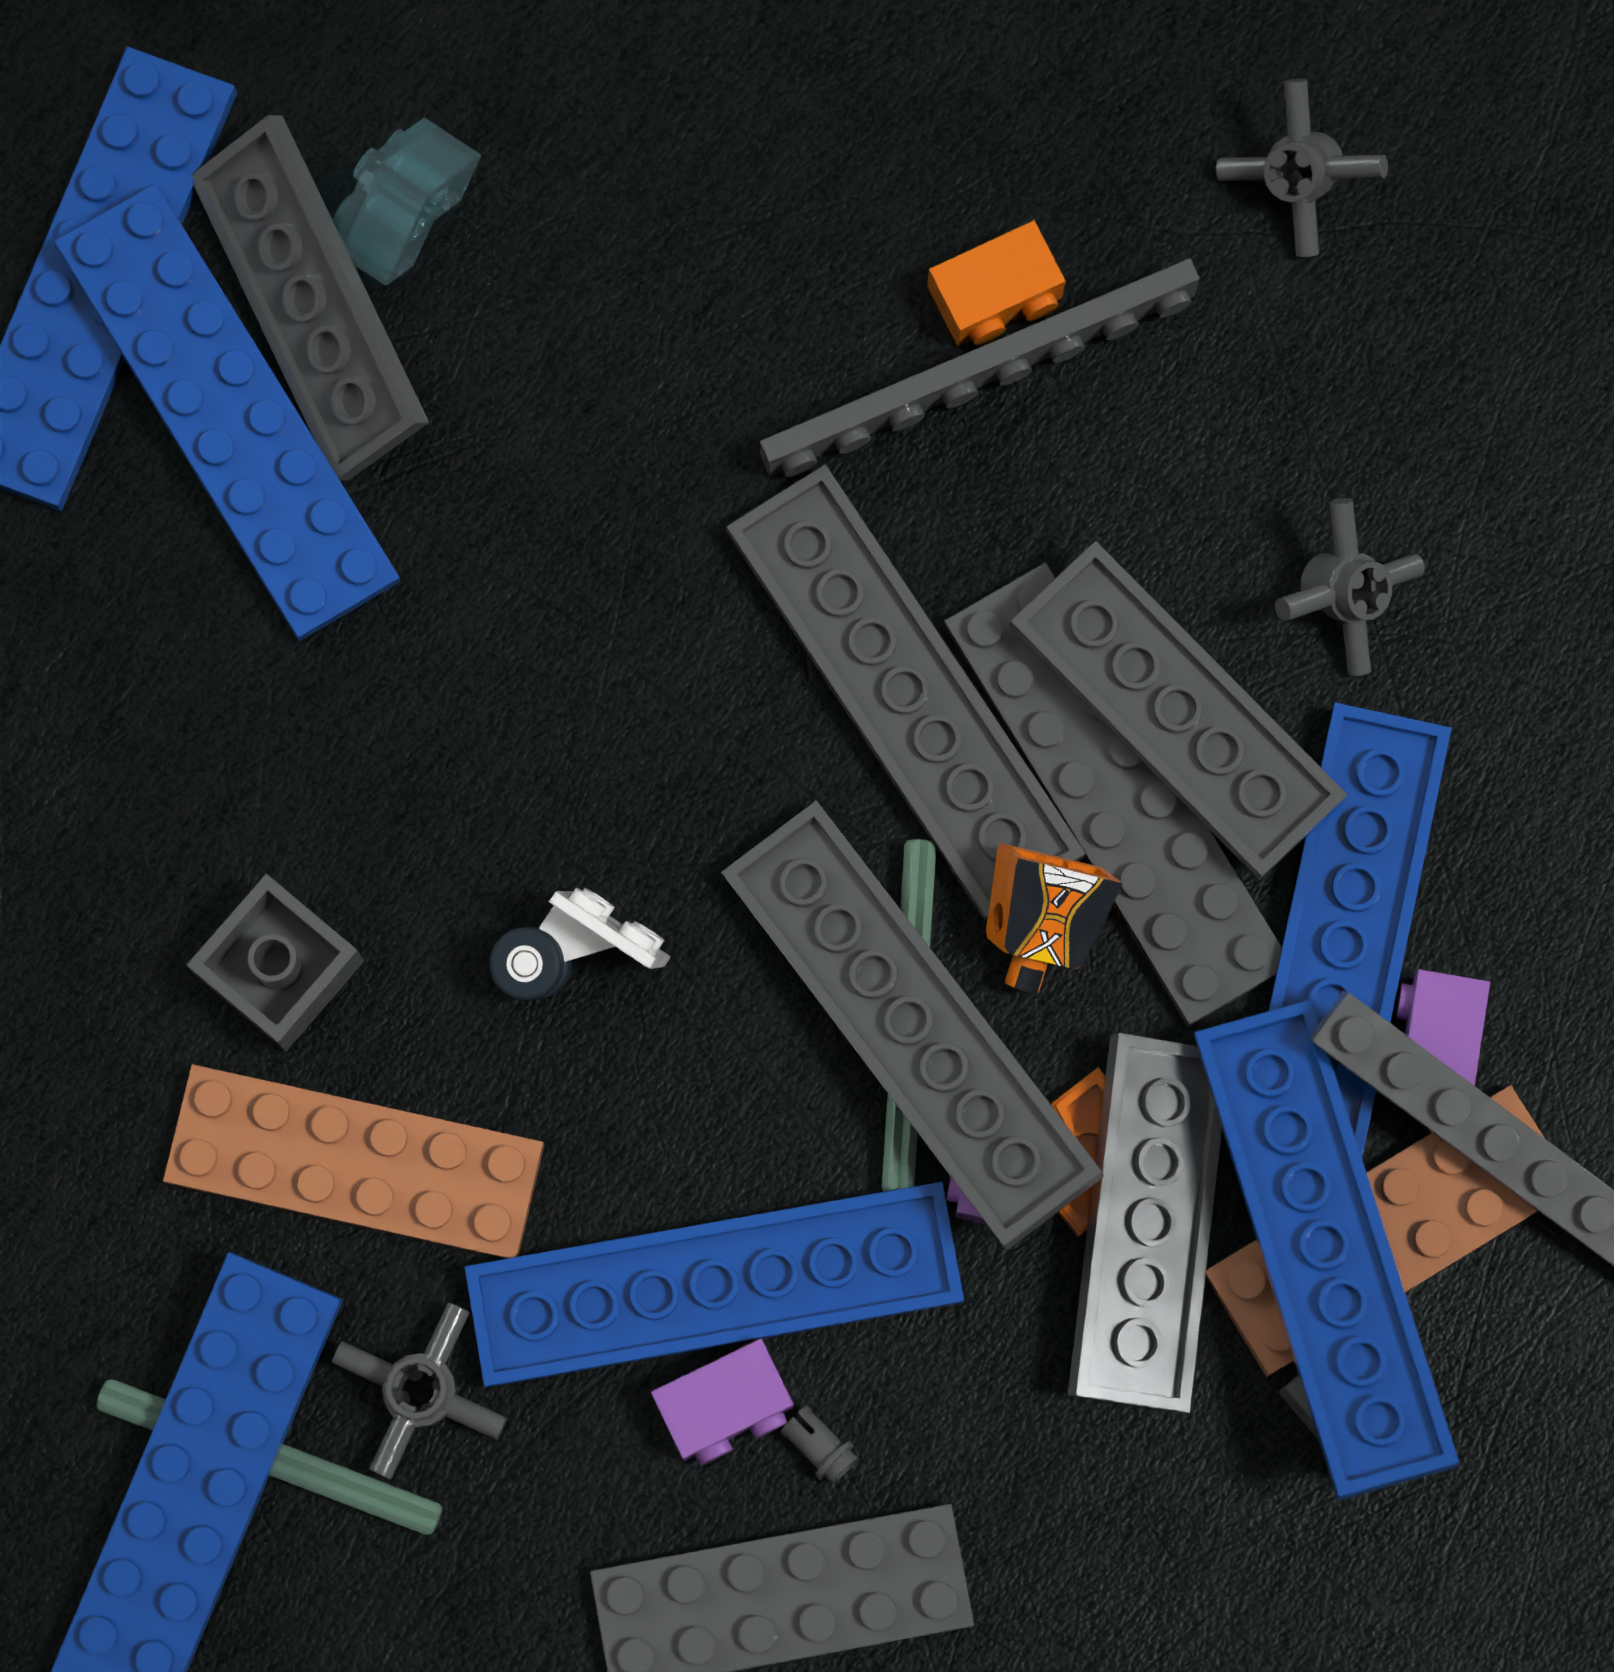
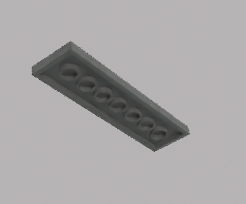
M826 464L726 526L728 535L931 841L935 843L937 850L985 921L988 919L999 843L1074 861H1080L1085 857V851Z
M1045 562L944 621V628L1042 789L1085 851L1084 858L1087 863L1103 867L1122 882L1120 892L1113 905L1186 1026L1190 1027L1275 977L1282 947L1209 828L1009 626L1010 621L1055 579Z
M817 800L721 872L1006 1250L1010 1249L1104 1177L1097 1164Z

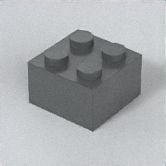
M265 874L190 960L187 966L201 981L286 1052L361 966L364 960L357 949L269 875Z

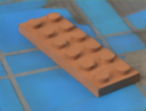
M192 1064L163 1182L169 1185L509 1259L519 1256L544 1143Z
M1511 1085L1490 1097L1544 1138ZM1433 1133L1367 1172L1405 1292L1537 1212V1210ZM1257 1240L1207 1269L1205 1278L1267 1377L1292 1362L1294 1358Z

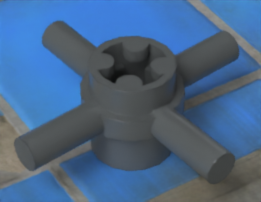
M1290 79L1284 81L1288 136L1273 145L1267 157L1219 158L1216 165V173L1220 181L1265 180L1267 187L1273 195L1283 201L1291 202L1296 256L1308 257L1319 254L1316 200L1330 191L1333 183L1338 179L1385 178L1388 172V161L1385 155L1343 156L1341 148L1333 138L1324 133L1311 132L1307 79ZM1311 165L1312 178H1303L1298 169Z
M1340 498L1329 502L1335 554L1324 553L1312 558L1304 569L1301 578V591L1278 598L1275 602V611L1277 616L1283 621L1319 611L1325 612L1328 617L1342 622L1348 675L1360 676L1371 672L1366 620H1373L1385 611L1392 596L1393 585L1422 576L1425 566L1422 558L1417 554L1380 564L1375 562L1372 557L1359 553L1353 499Z
M448 1302L424 1354L407 1355L394 1364L344 1341L338 1346L332 1363L382 1386L384 1403L391 1415L394 1416L369 1467L370 1470L391 1479L415 1427L432 1426L445 1417L498 1440L507 1418L457 1395L455 1378L448 1366L445 1365L470 1312ZM424 1374H428L435 1378L432 1383L434 1395L429 1403L423 1404L419 1410L409 1405L411 1396L403 1390V1386L407 1379L419 1381Z

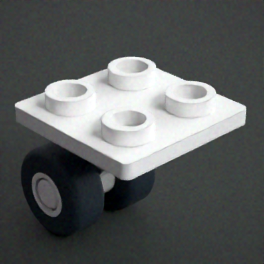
M575 888L573 892L555 891L549 900L554 906L540 927H522L505 933L492 949L490 972L495 984L506 995L519 1000H532L549 997L561 990L570 977L572 960L617 947L644 966L659 968L666 965L670 956L659 949L664 942V939L636 921L633 924L627 921L624 925L610 916L615 908L612 904L589 889L584 888L582 891Z

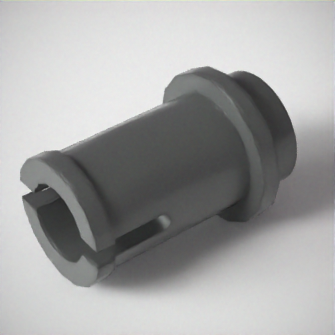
M807 1405L797 1412V1419L792 1417L780 1431V1434L784 1438L786 1437L818 1469L815 1475L820 1480L826 1477L834 1484L858 1460V1457L851 1451L854 1445L850 1441L843 1444Z

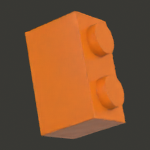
M1035 221L1029 222L930 268L928 275V288L958 347L972 340L975 345L988 343L1006 331L1004 325L1023 316L1026 317L1027 321H1033L1049 314L1058 307L1057 301L1062 299L1065 279Z

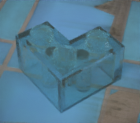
M425 117L406 131L402 129L396 130L380 149L370 148L362 156L354 170L353 177L358 180L353 194H350L342 202L333 219L334 224L338 226L337 231L353 264L385 286L411 268L418 257L433 221L461 201L481 155Z

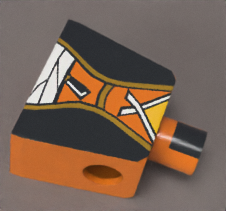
M999 843L986 934L987 938L1001 951L1013 955L1005 983L1025 992L1039 993L1048 963L1072 969L1080 968L1120 892L1122 882L1103 867Z

